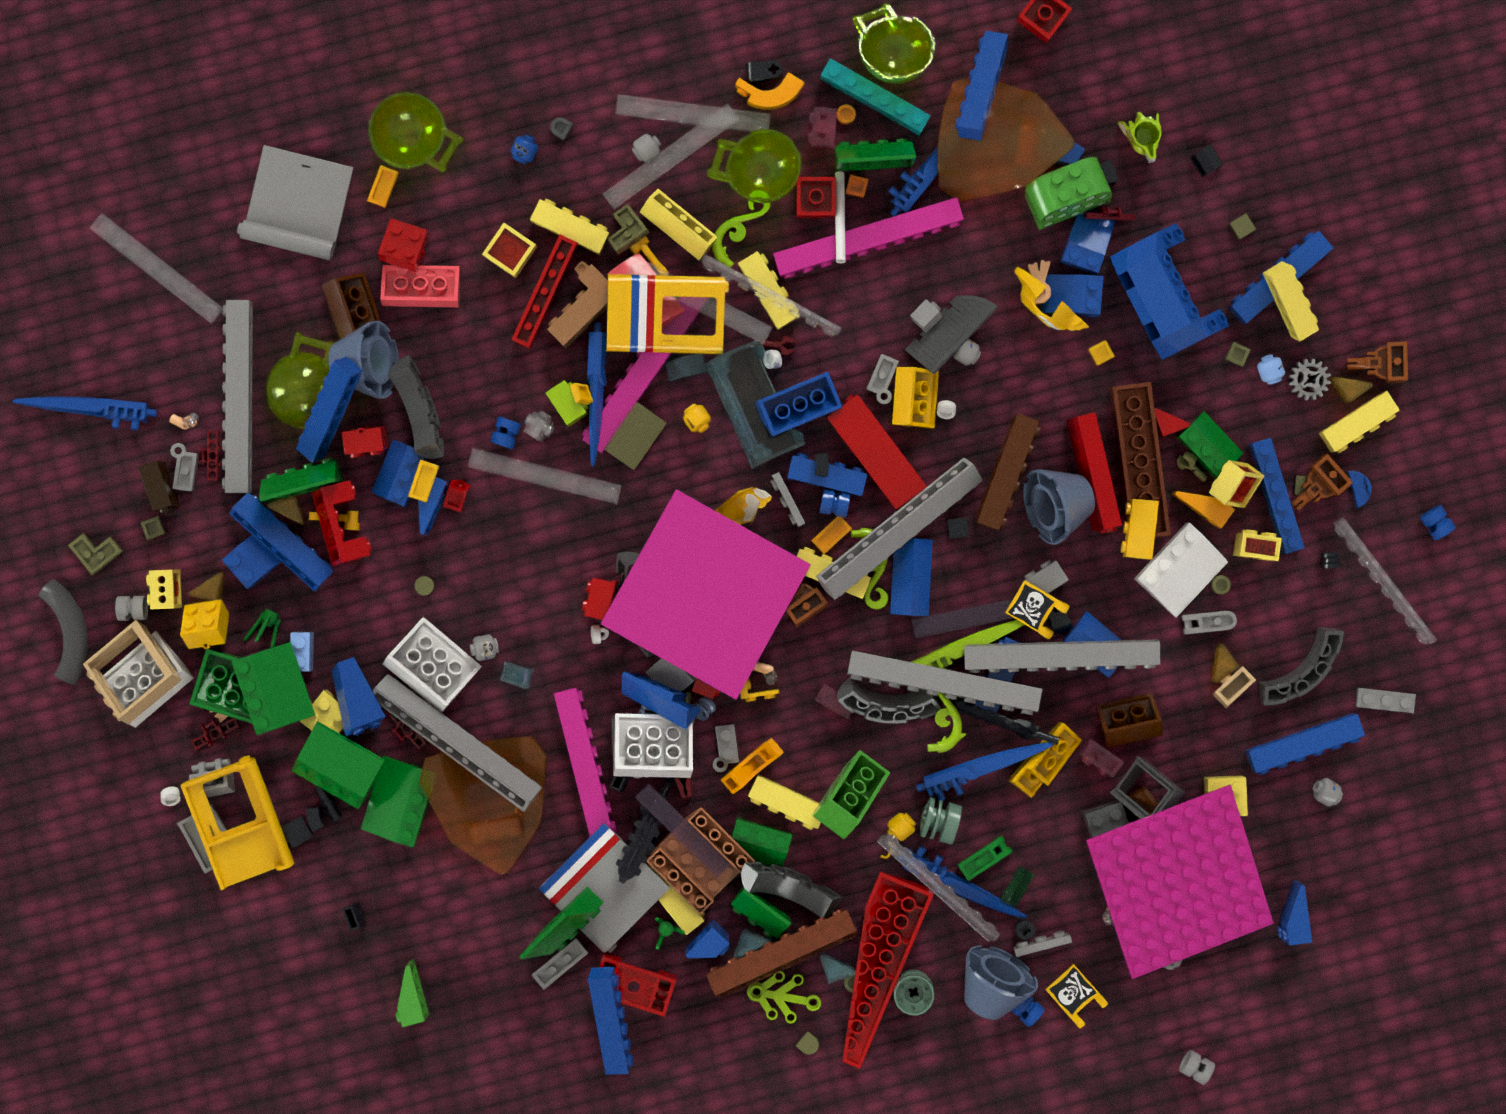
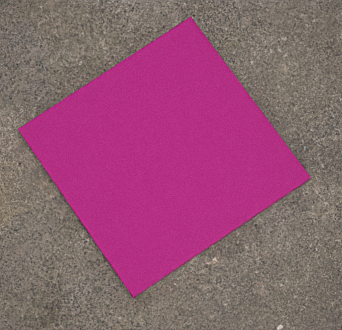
M676 489L602 620L601 625L736 700L811 564Z
M1231 785L1224 786L1086 840L1132 979L1274 924Z

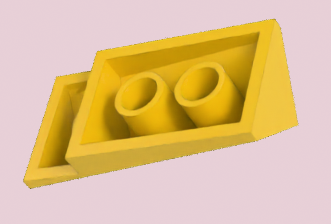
M1058 722L1048 733L1060 738L1058 745L1054 744L1052 747L1026 758L1008 779L1009 782L1031 798L1042 783L1049 786L1082 741L1062 722Z

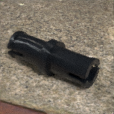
M318 786L313 788L321 801V807H324L331 822L341 818L342 815L334 803L336 801L335 798Z

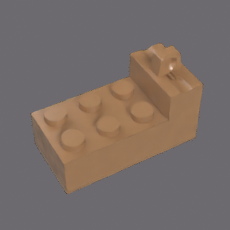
M583 261L574 269L579 275L578 279L588 290L585 291L583 289L575 297L577 300L572 305L569 303L563 308V314L559 318L554 317L548 323L549 328L547 330L565 349L608 308V280L592 264L589 266Z

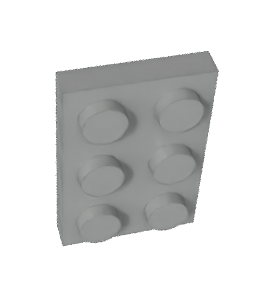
M213 804L210 805L219 830L226 831ZM192 815L178 822V826L204 873L213 870Z

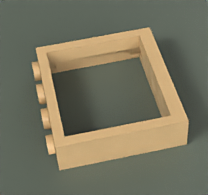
M137 620L83 663L87 670L86 675L95 682V689L105 697L103 699L104 703L114 711L112 715L119 722L123 721L128 725L182 680L147 627ZM139 638L165 677L125 709L100 670Z

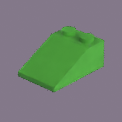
M414 959L410 960L405 967L397 1007L398 1011L396 1012L397 1021L402 1024V1027L424 1022L429 1016Z

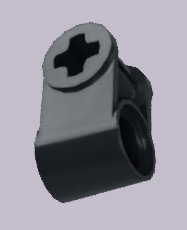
M776 60L755 61L745 64L747 83L749 84L778 80L783 74L782 65ZM772 66H776V69H779L775 75L769 71L772 70Z
M1055 608V611L1052 610L1048 616L1049 624L1055 636L1073 628L1068 614L1062 613L1057 608Z

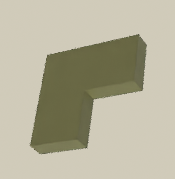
M626 204L613 214L622 228L607 240L616 253L620 255L650 232L629 204Z
M83 533L68 545L91 575H95L123 552L111 536L95 547L85 533Z

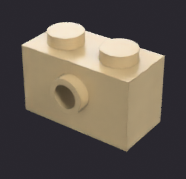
M1242 666L1232 676L1228 674L1220 682L1223 685L1213 695L1227 708L1256 679Z

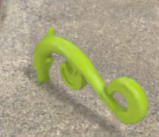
M754 192L748 198L750 210H754L753 205L755 201H762L764 207L761 211L733 217L720 225L715 232L717 239L712 245V252L720 264L723 263L729 269L734 265V262L728 258L726 246L722 247L723 237L729 229L735 228V233L729 232L730 239L733 242H740L745 238L746 229L741 223L761 217L770 209V198L764 192Z
M869 528L851 530V538L861 537L863 539L873 530ZM888 558L872 570L875 573L869 582L864 597L865 603L871 609H881L888 602V594L879 587L875 591L879 592L880 599L872 601L870 598L873 587L886 568Z
M938 693L946 708L937 711L935 722L940 727H947L951 722L947 721L945 717L950 716L953 721V729L947 739L944 736L937 744H927L928 752L937 751L942 753L952 749L966 736V733H961L962 721L956 707L948 698H945V694Z

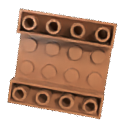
M700 807L688 815L658 844L646 862L701 915L714 902L713 898L739 873L741 874L744 863L755 862V860Z

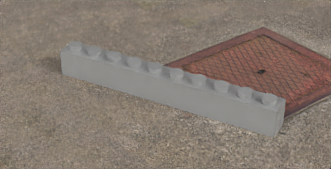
M226 300V305H223V316H226V324H223V335H226V343H223V354L226 355V362H223V374H226V382H223L222 389L226 396L222 404L223 412H225V420L222 422V429L225 432V439L222 441V449L225 451V458L222 460V469L225 470L222 488L225 489V493H252L253 302L250 300Z
M962 458L819 573L816 578L825 592L834 600L843 595L845 591L858 583L861 578L886 560L897 549L901 548L912 537L916 536L923 528L931 524L938 516L946 512L949 507L962 499L970 490L974 489L983 481L974 464L966 458Z
M1153 639L965 644V670H969V673H979L980 669H988V672H1000V669H1008V672H1018L1019 668H1027V671H1039V668H1046L1047 671H1057L1058 667H1066V670H1078V667H1085L1086 670H1096L1097 666H1105V669H1117L1116 666H1124L1125 669H1135L1136 665H1144V668H1156V665H1160V641Z
M857 651L851 652L847 675H851L850 679L862 681V678H867L873 684L881 685V682L889 683V687L900 688V685L908 687L907 690L919 692V689L926 690V694L938 696V693L946 694L945 698L953 700L961 697L965 698L964 702L976 704V701L984 702L983 706L995 708L996 704L1003 706V710L1014 711V708L1022 710L1021 713L1033 715V712H1038L1042 694L1041 688Z
M387 674L374 688L373 694L381 707L525 812L542 789L537 782L531 780L519 769H516L488 746H485L473 735L447 718L442 712L436 710L427 701H424L412 690L402 685L397 679Z

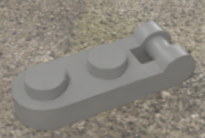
M1231 611L1182 615V621H1184L1185 625L1183 634L1230 630L1235 627L1237 618ZM1192 620H1197L1198 627H1192Z

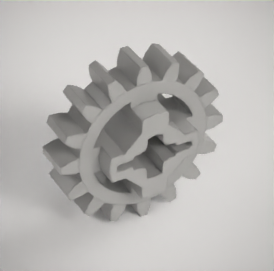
M1304 359L1303 365L1297 362V368H1291L1294 374L1288 376V378L1292 379V382L1288 383V385L1294 386L1291 392L1297 391L1298 398L1304 395V400H1308L1309 397L1312 400H1316V395L1322 397V391L1327 392L1329 390L1326 385L1331 384V381L1327 380V377H1330L1331 374L1325 373L1328 367L1322 368L1321 361L1315 364V359H1311L1310 363L1307 359ZM1306 367L1315 368L1316 371H1314V372H1313V371H1310V370H1309L1308 368H1306ZM1314 376L1311 380V383L1304 384L1305 382H1307L1306 380H1308V377ZM1309 388L1313 392H1306L1302 389Z

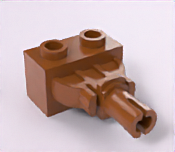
M1387 342L1385 346L1376 349L1374 352L1366 353V356L1374 357L1347 358V370L1365 369L1368 370L1367 375H1375L1380 379L1386 380V383L1408 381L1407 342Z
M1328 454L1322 455L1308 467L1309 473L1307 474L1306 482L1300 486L1304 490L1291 502L1292 507L1296 506L1294 509L1299 512L1311 500L1317 503L1320 499L1340 495L1353 482Z
M801 582L800 587H798L786 609V613L798 628L827 608L828 603L818 588L813 589L811 586Z

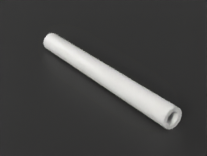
M839 171L835 173L836 262L845 263L844 172Z

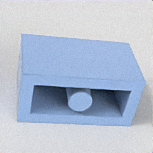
M291 632L290 642L301 671H313L314 632Z

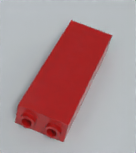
M851 394L843 400L845 404L842 408L828 413L830 416L826 419L892 507L897 510L927 486L859 395L854 397Z
M1096 413L1068 419L1066 422L1078 473L1090 483L1095 496V509L1089 516L1092 532L1099 531V534L1117 531L1116 527L1122 526Z

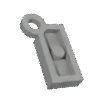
M884 354L880 355L866 389L876 393L877 401L881 404H887L891 401L892 395L887 389L899 362ZM882 393H886L888 395V398L886 400L881 399L880 396Z
M181 443L173 444L170 451L172 456L177 458L173 489L193 492L199 454L186 452V447ZM177 447L182 449L181 454L175 453Z
M734 724L715 726L719 757L714 759L713 768L717 772L725 771L730 763L739 762ZM718 761H723L724 766L722 768L717 767Z

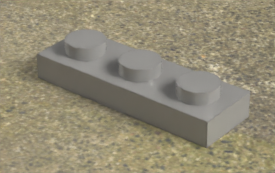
M780 473L772 475L773 480L770 482L775 491H780L782 497L779 499L783 507L789 508L791 514L788 516L792 524H797L798 527L805 524Z
M1357 688L1355 707L1414 713L1416 694Z
M1058 931L1053 933L1054 936L1048 938L1044 935L1036 937L1035 941L1032 942L1027 940L1017 942V946H1013V951L1016 957L1072 943L1071 936L1068 932Z
M576 937L537 969L532 976L544 990L589 952Z

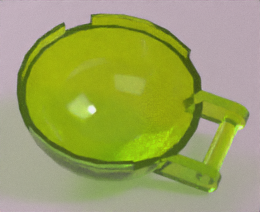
M888 2L882 4V7L861 16L858 14L853 16L854 25L860 33L858 38L859 56L865 68L875 78L886 83L903 84L919 77L929 67L935 52L934 38L929 28L913 16V19L905 16L897 17ZM881 15H886V18L876 20L867 27L864 24V22L877 18Z
M399 92L388 96L375 108L369 120L368 134L373 150L383 161L396 168L411 169L427 163L439 171L445 172L447 169L445 167L458 144H462L464 140L446 128L443 115L437 106L427 97L418 93ZM446 135L452 141L440 161L437 162L432 158L440 150Z
M760 129L750 131L751 134L741 138L738 143L718 139V149L712 167L707 172V176L729 182L732 189L742 198L756 203H770L783 198L796 186L801 171V155L794 142L785 134L775 130ZM725 149L731 150L727 159L726 172L718 171Z
M297 332L291 353L280 359L271 369L266 381V398L272 412L284 423L293 427L305 428V423L311 415V409L318 399L317 395L324 385L323 381L330 371L328 362L329 351L335 342L329 341L328 343L302 336V333ZM300 343L325 349V357L322 358L313 353L298 352Z

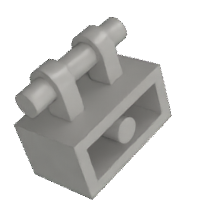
M218 758L213 762L206 763L203 761L199 762L198 765H192V772L197 774L189 775V780L212 772L208 770H217L231 765V761L229 758ZM231 773L204 783L203 788L206 796L212 797L235 792L234 774Z

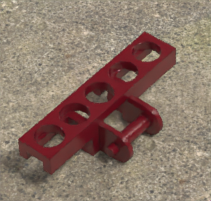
M1100 206L1098 213L1084 212V218L1135 220V215L1122 214L1121 207L1109 210V207Z
M207 431V449L205 447L199 449L201 451V461L199 463H202V465L207 463V481H219V465L222 466V463H218V449H222V447H219V431ZM211 433L216 434L215 440H211ZM206 451H207V461H205V453H206ZM211 452L216 454V458L213 460L209 457ZM211 471L216 473L214 479H211Z
M388 711L386 712L396 723L397 727H392L390 733H394L400 739L398 743L404 742V738L407 737L418 750L427 743L421 735L411 728L409 731H405L403 729L404 723L402 721L398 722L396 717ZM399 727L405 733L403 737L397 731ZM415 733L417 736L412 738L411 736ZM419 738L423 742V744L418 745L416 743V739Z
M211 718L212 721L205 725L201 723L200 729L204 731V734L190 741L194 749L197 750L207 744L211 747L213 746L212 741L221 736L226 739L227 733L240 727L236 718H232L219 726L217 719L215 720L214 718ZM234 721L236 726L230 728L229 723ZM212 725L215 726L214 729L210 731L207 730L208 727ZM226 726L227 731L224 732L222 727ZM214 730L219 732L218 737L212 736ZM200 739L202 744L196 746L195 741Z

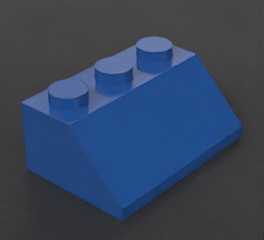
M393 439L371 492L407 507L411 498L408 495L420 460L426 461L427 458L419 456L413 447Z
M1087 611L1062 639L1063 642L1121 640ZM1097 666V670L1108 678L1116 670L1105 669V666Z
M712 919L686 947L685 956L687 958H716L719 954L722 956L729 949V934Z

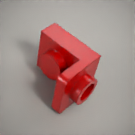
M453 479L448 486L443 507L461 512L470 485L462 480Z

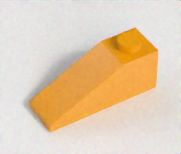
M1175 491L1172 494L1217 528H1222L1235 511L1234 508L1224 505L1215 497Z

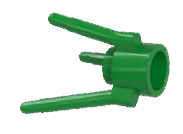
M265 609L245 636L244 641L249 639L260 623H262V626L255 638V642L259 641L266 626L272 628L274 625L270 649L274 648L278 627L281 622L278 619L280 614Z
M658 917L655 918L660 923L658 927L660 936L656 944L657 950L660 948L664 937L670 936L673 931L682 935L685 934V931L678 928V926H673L671 921Z

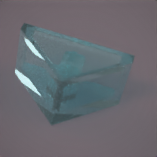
M703 354L683 356L665 363L670 382L707 372Z
M505 662L500 680L528 689L534 669Z
M744 929L740 935L734 957L741 958L745 956L744 953L753 949L756 951L762 948L763 944L774 941L768 936Z
M823 952L820 953V960L829 984L855 975V968Z

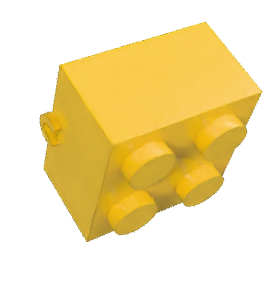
M220 599L184 606L180 636L188 649L200 647L209 649L210 646L226 643L229 612L223 601Z

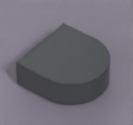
M559 117L552 121L551 131L554 136L564 141L574 124Z

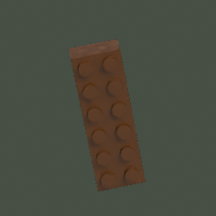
M1019 413L1013 415L974 523L995 531L1004 527L1007 517L1004 515L1006 510L1011 509L1014 501L1011 496L1013 492H1017L1020 485L1019 475L1024 473L1027 463L1024 461L1026 456L1031 455L1034 447L1031 442L1033 438H1037L1041 428L1038 426V420Z

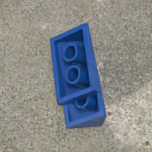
M911 538L893 553L890 614L929 616L933 540Z
M623 672V695L687 730L700 712V708L684 702L687 694L639 673Z

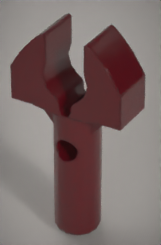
M783 336V339L780 341L760 339L758 345L759 347L779 349L781 355L787 356L793 353L794 349H786L782 345L785 343L795 344V341L790 336Z

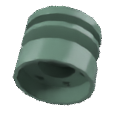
M930 797L922 811L920 836L925 837L928 830H930L929 839H933L936 832H939V841L952 845L958 830L962 806L949 802L946 809L943 810L942 800H938L935 808V799Z
M907 970L900 974L894 987V1000L897 1007L908 1015H920L932 1006L934 1001L933 984L924 972ZM917 987L918 993L913 992L910 994V988L914 989Z

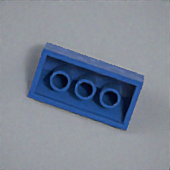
M829 372L822 373L754 402L760 418L771 436L842 408Z

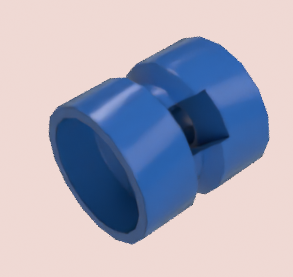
M498 416L495 424L497 430L493 431L490 442L513 450L516 443L515 435L519 434L522 424Z
M824 489L819 513L830 515L833 512L835 516L846 518L850 493L839 492L836 494L834 490Z
M1442 505L1430 509L1420 517L1425 527L1430 528L1429 533L1434 540L1446 536L1456 528L1451 518H1446L1447 512Z
M1031 996L1011 1011L1016 1016L1020 1015V1020L1030 1027L1041 1017L1045 1009L1037 1001L1033 1002V997Z

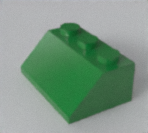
M1205 411L1194 419L1189 427L1176 436L1179 442L1197 457V461L1214 479L1218 478L1222 472L1223 465L1228 460L1237 461L1243 454Z
M737 817L731 837L755 862H761L762 865L769 867L771 864L783 867L792 839V833Z
M744 886L741 887L731 901L734 912L740 916L743 913L748 917L747 921L755 927L757 925L764 929L762 932L770 938L773 936L778 938L791 924V918L758 893H749Z

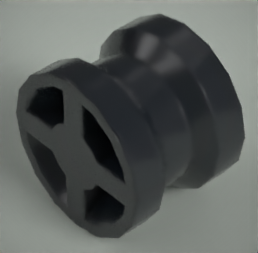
M1340 552L1320 553L1323 559L1322 569L1341 567L1339 562Z
M1020 919L1015 923L1014 930L1019 938L1028 940L1033 937L1035 927L1028 919Z

